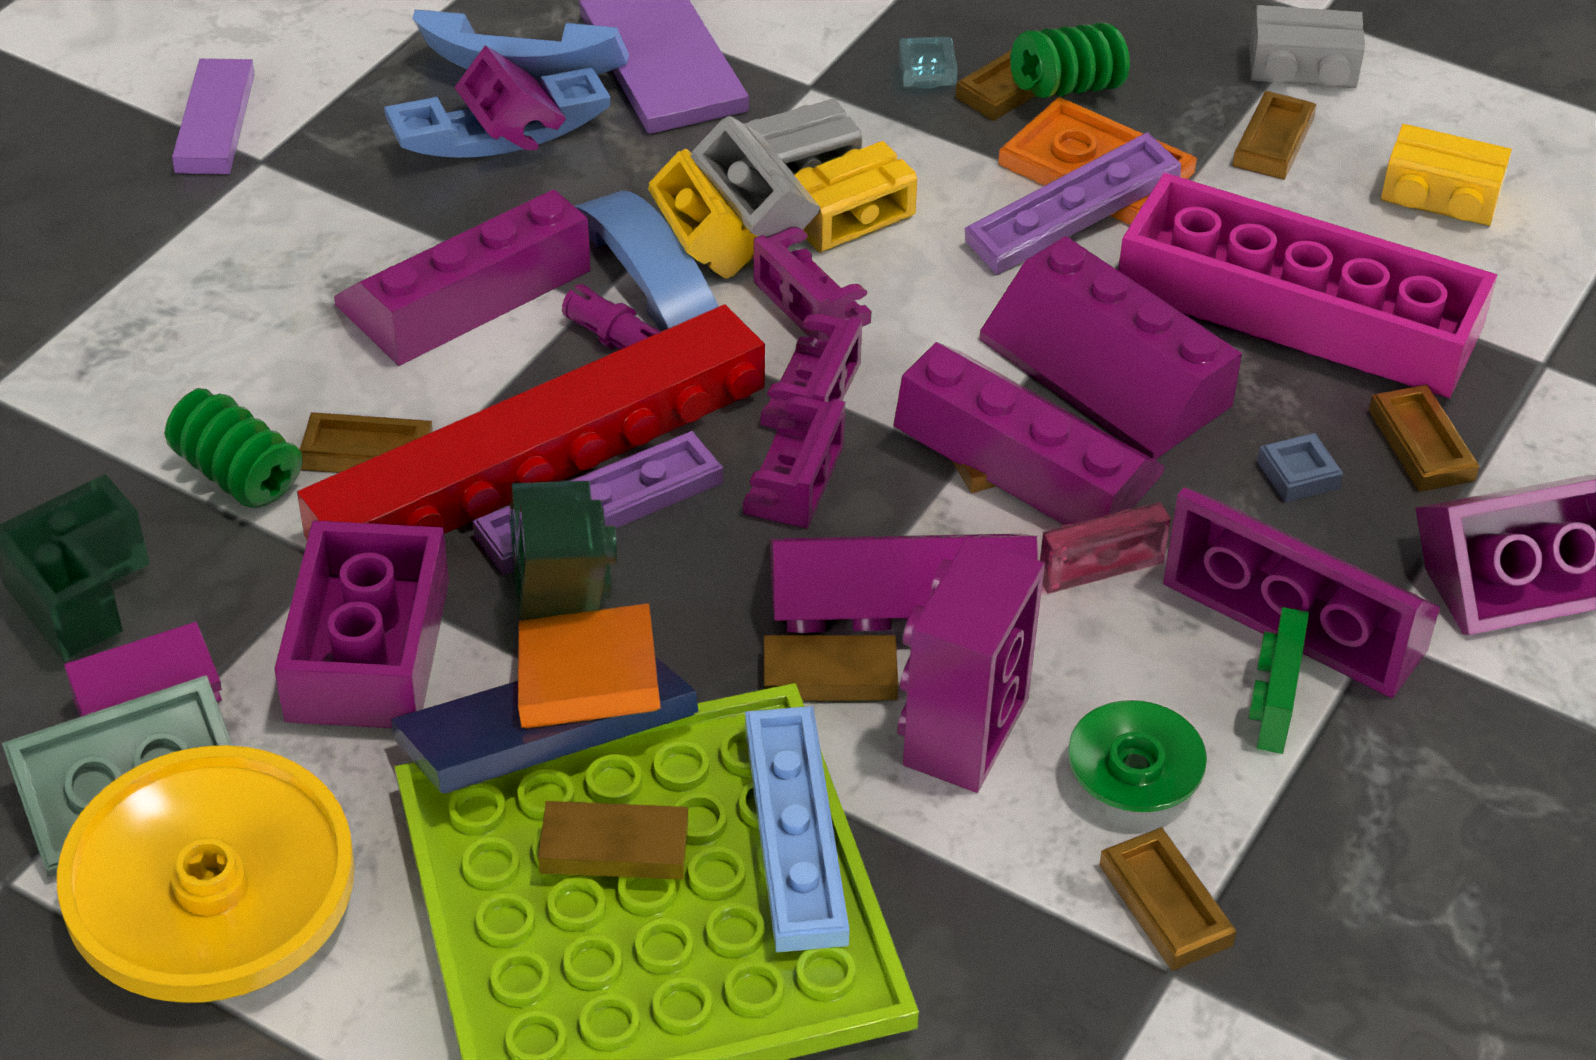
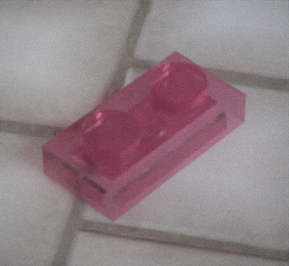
M1161 502L1134 509H1125L1115 514L1076 524H1067L1057 529L1043 532L1040 561L1045 563L1042 583L1045 590L1050 594L1163 564L1171 524L1170 516Z

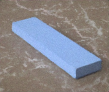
M814 707L746 711L745 731L776 952L849 946L850 930Z

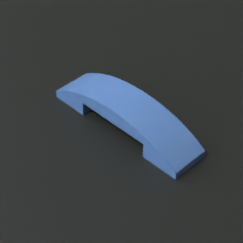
M415 9L412 18L428 46L450 62L468 69L486 45L530 72L538 83H541L542 76L592 67L595 73L599 75L627 64L629 58L628 50L617 27L566 23L560 42L476 34L466 15L461 13Z
M589 67L542 76L541 87L564 114L566 120L558 130L545 127L538 120L531 121L525 126L524 135H530L539 145L582 126L610 107V96L594 69ZM438 97L384 107L385 117L401 148L417 153L441 157L470 158L510 153L523 149L502 136L498 140L491 137L470 109L446 113Z
M622 190L575 206L588 218L589 238L595 246L599 247L607 244L647 297V314L661 332L719 307L693 257L686 253L668 222L643 198L630 191Z

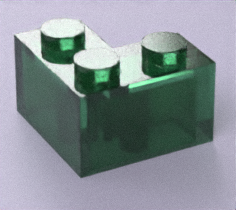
M107 474L0 524V576L2 583L63 661L123 632L111 583L150 563L138 511Z
M590 481L512 483L509 528L518 625L521 620L599 610L601 599H611L612 578L610 565H616L617 536L614 525H605V514L601 500H592Z

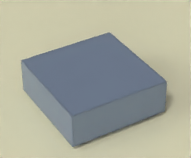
M1316 433L1260 446L1257 462L1284 503L1340 489L1343 472Z

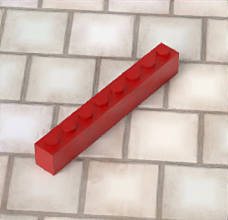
M726 304L721 305L298 490L297 497L304 536L308 540L312 521L442 527L444 534L473 520L486 516L531 494L538 493L553 484L584 470L591 469L599 463L632 448L646 444L656 437L689 422H694L713 411L740 399L747 398L753 393L764 389L765 343Z

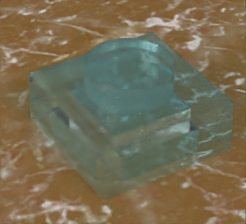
M952 37L899 38L898 57L903 87L930 89L937 86H956L957 63Z

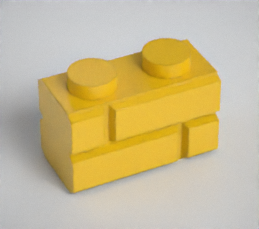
M1402 123L1389 159L1381 200L1404 207L1457 218L1462 221L1491 226L1512 148Z
M884 141L862 149L850 150L841 157L820 164L815 168H803L794 174L821 207L818 211L819 213L803 229L808 235L806 240L819 253L916 214L918 183L916 172L902 158L898 159L897 153Z
M685 148L682 151H678L649 182L648 190L686 253L702 264L707 263L711 270L725 279L734 277L754 257V238L758 236L748 230L691 158L692 152Z

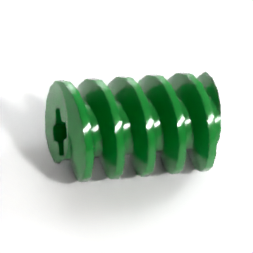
M1102 22L1093 25L1081 24L1075 27L1064 26L1058 29L1046 28L1041 31H1025L1019 34L1014 41L1010 54V69L1013 81L1020 89L1026 91L1031 89L1040 98H1049L1052 95L1066 96L1071 92L1082 94L1088 90L1098 92L1105 88L1117 89L1124 85L1130 68L1129 51L1120 30L1110 23Z
M196 388L184 395L174 406L166 422L164 435L167 445L178 456L183 457L195 469H199L206 478L214 481L224 492L230 494L243 506L250 508L267 506L283 496L299 476L303 460L302 452L293 443L286 442L277 431L270 430L263 420L254 418L247 408L238 406L236 401L229 395L221 393L214 395L208 389Z

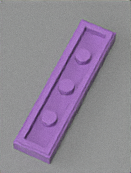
M1146 132L965 227V242L998 275L1027 260L1064 236L1070 237L1149 195L1164 172L1181 177V163L1151 134Z
M690 431L473 520L474 537L504 576L723 483V467L694 432Z

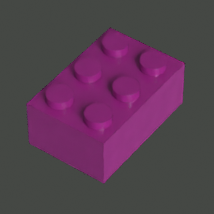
M312 521L274 668L284 723L393 729L392 718L424 708L449 586L444 530L442 527Z
M968 536L953 561L946 558L942 560L933 579L930 600L925 607L921 605L914 607L903 634V644L911 647L910 657L906 662L900 681V690L907 692V702L903 707L897 726V734L904 737L903 766L976 793L980 791L1029 700L1044 562Z

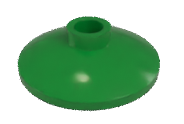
M1123 700L1099 706L1087 713L1077 723L1070 737L1068 759L1076 780L1090 795L1099 801L1125 811L1156 812L1177 806L1196 792L1204 778L1207 753L1203 740L1197 730L1180 714L1151 702Z

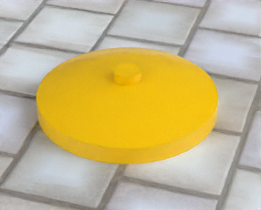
M218 745L184 749L154 758L124 773L99 792L83 809L72 825L60 853L57 868L59 905L68 933L79 953L89 965L112 983L148 998L170 1002L196 1003L229 999L261 989L288 975L311 958L334 932L345 913L354 884L355 861L351 833L342 807L333 793L319 778L298 763L278 754L243 746Z

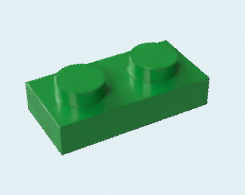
M1282 607L1277 633L1264 631L1257 670L1269 672L1268 682L1255 680L1248 719L1261 722L1256 749L1280 754L1284 752L1293 713L1309 612Z

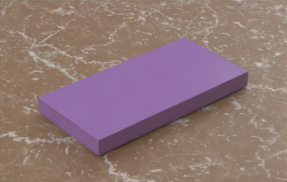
M579 0L580 16L585 25L618 28L628 50L629 58L627 64L612 70L648 134L749 111V95L690 0Z

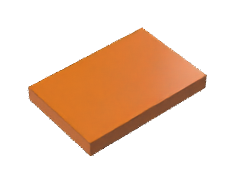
M1058 97L999 149L998 165L1045 186L1141 136L1143 133ZM1158 141L1181 163V178L1189 179L1195 173L1197 158ZM1149 195L1109 216L1131 225Z
M649 603L519 621L518 708L521 727L528 729L653 712L661 709Z

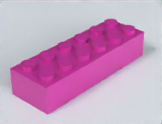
M1165 172L1122 238L1118 271L1182 313L1412 387L1428 385L1432 393L1446 398H1451L1484 328L1498 274Z

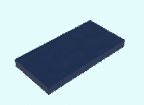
M656 657L661 709H658V711L526 729L521 727L518 708V681L395 717L391 719L394 739L439 792L446 794L693 716L699 710L696 690Z

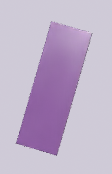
M199 58L172 156L175 173L230 174L255 76L252 59Z

